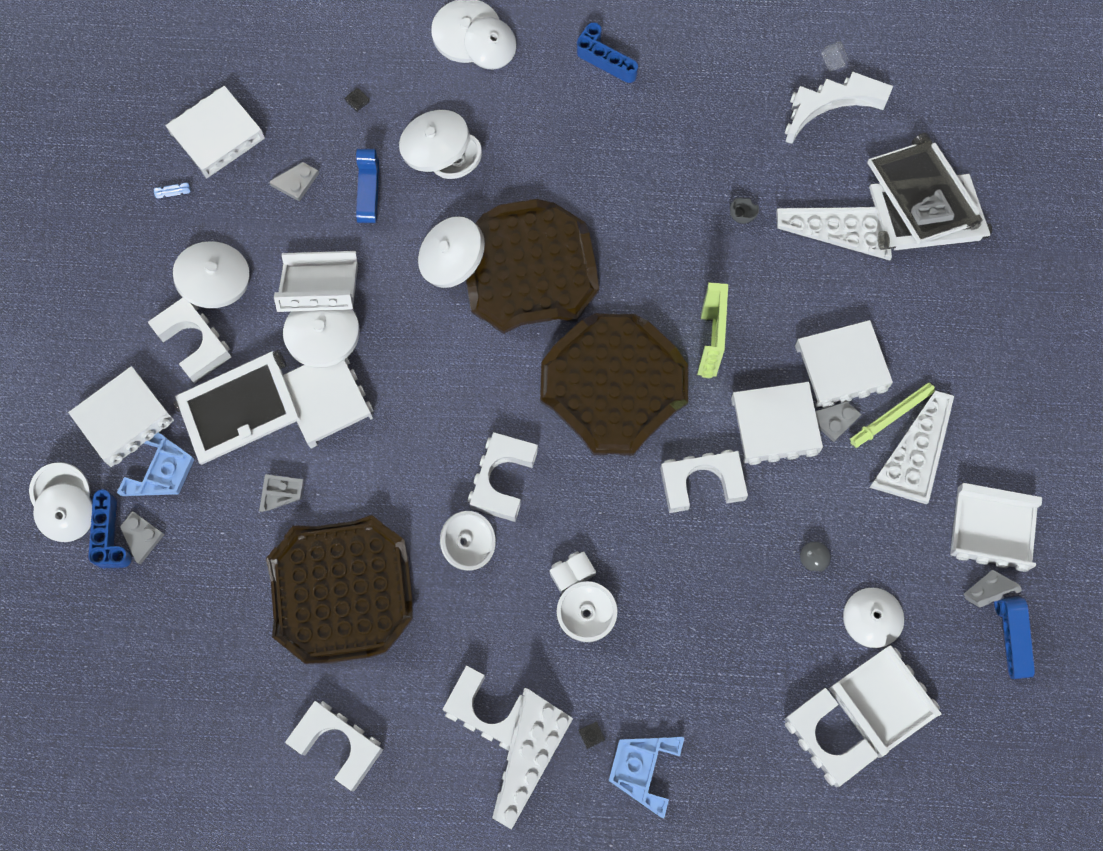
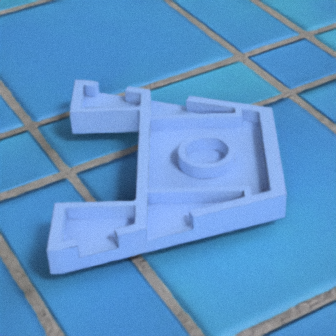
M158 432L151 440L144 443L158 449L143 482L124 477L117 491L120 496L171 495L180 493L194 458Z
M684 737L619 740L609 782L659 817L664 818L669 799L649 794L648 790L658 751L680 756Z

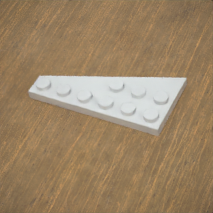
M875 207L780 208L776 211L778 229L886 260H891L892 258L891 247H889L886 232L883 233Z
M939 391L933 393L870 488L923 504L929 503L952 408L953 395Z
M524 688L523 704L518 712L520 715L518 724L514 728L508 752L507 769L502 777L504 780L502 789L498 793L492 817L510 829L513 828L573 720L572 717Z

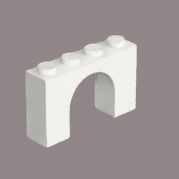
M181 298L148 321V323L162 342H165L186 328H195L202 331L203 340L199 349L179 363L195 384L230 359L231 356L228 351L231 349L224 340L222 342L218 340L220 335L214 327L211 329L208 327L209 321L203 313L201 315L198 314V306Z
M493 432L492 438L489 437L487 440L486 449L488 450L486 456L483 455L481 458L480 466L482 468L480 474L477 473L475 476L474 484H476L474 492H470L468 502L473 510L516 522L521 499L495 491L489 483L490 474L496 466L505 462H513L533 468L538 453V445Z
M725 450L717 455L707 453L699 458L688 456L681 461L670 459L661 464L660 469L669 513L689 509L690 503L686 479L697 470H709L720 478L726 504L745 501L748 497L738 451Z
M466 666L443 708V711L446 712L445 716L455 722L457 719L465 722L463 726L473 732L475 728L482 732L481 736L491 742L493 738L500 741L499 746L509 751L514 728L517 727L520 716L518 714L519 708L523 704L524 696H519L511 713L504 721L497 724L482 722L475 715L473 703L485 676Z
M824 688L784 720L787 722L785 726L791 734L795 733L800 739L798 743L804 751L808 750L813 756L811 760L817 768L821 767L825 772L824 777L831 786L840 787L876 759L878 755L866 739L859 741L842 755H831L821 749L815 737L816 725L823 716L839 705L829 691Z
M314 701L285 743L305 756L322 733L333 729L343 731L350 740L351 752L348 760L334 779L350 791H355L382 753L383 749L379 747L381 742L372 736L370 739L363 735L365 731L357 725L351 727L346 723L349 719L340 713L337 715L333 714L330 711L332 707L324 701L321 703Z

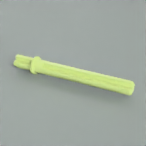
M931 383L925 384L867 427L863 426L859 433L850 438V443L857 448L867 440H872L875 434L934 393L935 387Z

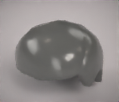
M736 198L729 207L731 217L740 224L752 222L759 214V206L754 205L751 202V198Z
M809 542L802 547L800 559L802 565L809 571L822 572L830 565L831 555L829 549L823 543Z

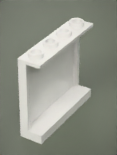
M225 86L215 90L213 94L200 100L198 104L191 109H187L182 115L172 119L166 125L171 136H174L192 158L206 179L265 139L259 126Z
M356 251L282 253L283 270L279 292L274 294L277 312L353 309L358 270Z
M870 320L800 338L796 342V350L801 352L817 398L816 408L820 406L827 408L839 401L841 403L849 402L852 398L858 396L859 398H865L873 392L878 394L888 391V388L893 383Z
M348 358L328 367L303 365L283 375L300 417L297 423L310 448L317 446L316 441L366 417H369L370 420L373 419L371 412H373L372 406L369 401H364L363 396L366 394L361 385L357 387L355 380L358 378L353 369L349 370L347 366L350 364Z
M132 366L68 412L103 461L110 467L120 463L124 457L135 452L139 446L151 440L155 434L167 428L174 421Z
M809 382L733 392L731 400L732 406L735 405L745 456L744 463L756 465L765 460L776 462L780 458L787 457V459L791 460L798 458L800 455L812 457L820 453L823 446Z
M962 483L957 489L950 555L956 556V559L959 560L973 559L979 564L995 563L997 567L1001 568L1016 567V570L1027 572L1034 568L1036 563H1032L1037 508L1042 505V497Z
M891 645L828 688L863 738L867 740L877 753L878 758L886 755L893 747L932 719L941 715L938 703L934 699H930L926 693V687L915 679L912 668L904 664L901 660L900 652L896 648H892Z

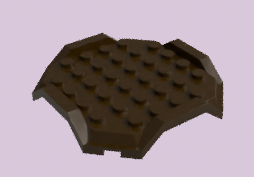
M532 199L501 204L482 214L475 223L483 233L485 246L480 264L474 273L466 279L471 313L481 320L484 319L501 333L505 334L521 325L557 319L577 322L588 304L599 293L596 263L587 224L556 203Z
M595 313L581 320L552 347L542 360L540 403L553 410L582 439L593 455L619 454L634 456L651 435L676 412L688 405V364L676 346L648 320L636 314Z
M373 515L356 521L321 526L293 525L277 548L275 547L266 557L271 581L274 619L272 638L306 665L331 664L386 654L413 620V596L405 540Z

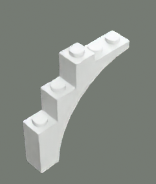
M852 72L850 78L846 77L844 85L826 79L824 86L820 85L817 92L800 86L798 92L793 93L790 101L793 103L791 109L793 111L791 117L793 123H788L786 128V142L793 144L797 134L809 121L817 115L834 108L859 105L884 110L893 86Z

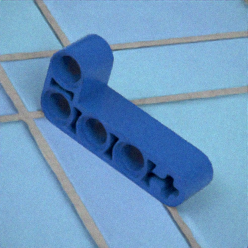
M598 23L588 24L577 40L578 57L627 83L634 82L637 79L638 73L637 62L600 43L601 26Z
M357 149L356 160L359 169L357 223H376L379 158L376 149Z
M103 489L97 491L93 496L89 560L100 568H124L130 565L132 555L124 548L114 546L117 500L115 496ZM107 515L105 522L100 523L101 518ZM105 534V539L99 542V538ZM123 553L122 560L117 561L118 555ZM104 554L103 559L98 562L99 555Z
M1008 596L994 601L995 611L1003 619L1007 667L1010 678L1034 677L1035 669L1026 600L1019 596Z

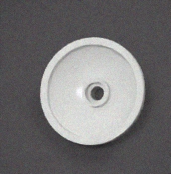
M492 17L480 18L474 21L466 31L464 38L466 52L469 58L478 66L485 69H499L506 66L512 60L516 51V39L511 28L503 21ZM490 37H494L496 41H492Z
M470 135L469 144L464 154L450 166L434 171L435 174L442 178L455 179L470 173L476 168L482 157V147L479 141Z
M63 462L51 463L39 469L33 476L29 488L33 506L44 490L57 484L77 486L90 497L89 482L83 472L77 467ZM58 512L57 516L63 518V514Z
M71 484L53 485L44 490L37 498L33 511L34 520L38 529L46 537L58 542L74 541L82 537L90 529L93 503L87 493L77 486ZM61 512L63 514V518H59L57 516V513Z
M462 511L452 515L443 525L440 534L441 550L447 561L458 569L469 571L483 567L491 559L495 550L494 530L489 521L479 513ZM461 538L464 540L463 545L460 543Z
M588 581L576 583L566 589L559 599L557 605L558 622L563 631L577 641L593 642L600 640L612 630L616 622L617 605L609 590L598 583ZM589 611L591 615L589 617H585L583 615V612Z
M865 588L849 598L844 608L843 620L847 632L856 642L866 647L880 648L891 644L899 637L904 626V613L898 600L889 592L879 588ZM874 612L879 613V619L874 617Z

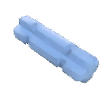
M187 182L180 185L174 184L164 186L163 188H154L156 198H163L164 195L166 197L180 195L182 192L183 194L190 193V185Z

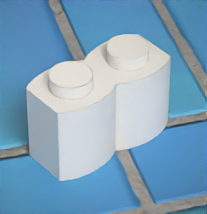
M577 551L568 557V561L563 563L559 561L551 566L550 575L561 594L570 586L579 582H585L596 575V571L585 552L579 553Z

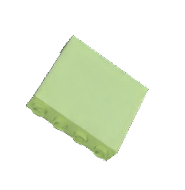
M708 283L701 311V319L712 320L711 346L704 347L697 375H702L704 378L717 376L725 350L728 284Z

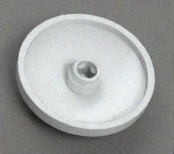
M479 0L452 1L442 7L434 17L432 22L433 42L438 51L446 58L462 63L473 62L469 58L464 45L466 31L474 21L484 17L499 19L498 15L489 5ZM490 37L492 41H496L494 37Z
M434 110L424 113L410 122L403 131L399 142L400 153L404 161L415 170L431 172L444 169L456 162L464 154L470 140L469 129L464 119L453 111Z
M451 217L437 224L427 234L419 251L418 264L422 276L431 284L441 288L453 287L468 279L477 269L483 257L485 242L481 229L465 217Z
M201 242L188 247L178 256L173 267V279L177 291L188 302L204 308H220L234 303L245 293L249 284V267L243 255L235 248L220 242Z
M352 309L291 311L283 328L284 342L290 354L300 363L311 367H328L343 361L356 347L360 335L359 323Z

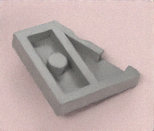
M302 162L274 178L269 183L273 188L300 202L319 172L317 169Z
M940 189L935 191L933 196H928L923 199V202L913 206L911 210L918 225L953 220L955 215Z
M848 402L815 411L819 429L833 442L861 416Z
M265 474L259 511L266 512L301 500L305 480Z
M133 511L120 526L135 561L140 565L165 535Z
M992 570L966 591L964 596L966 600L980 608L993 601L1004 599L1003 594L1014 590L1017 594L1022 589L1016 582Z

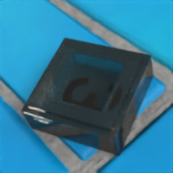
M356 88L344 98L356 112L370 102L369 98L359 88Z
M597 721L578 730L586 749L605 741Z

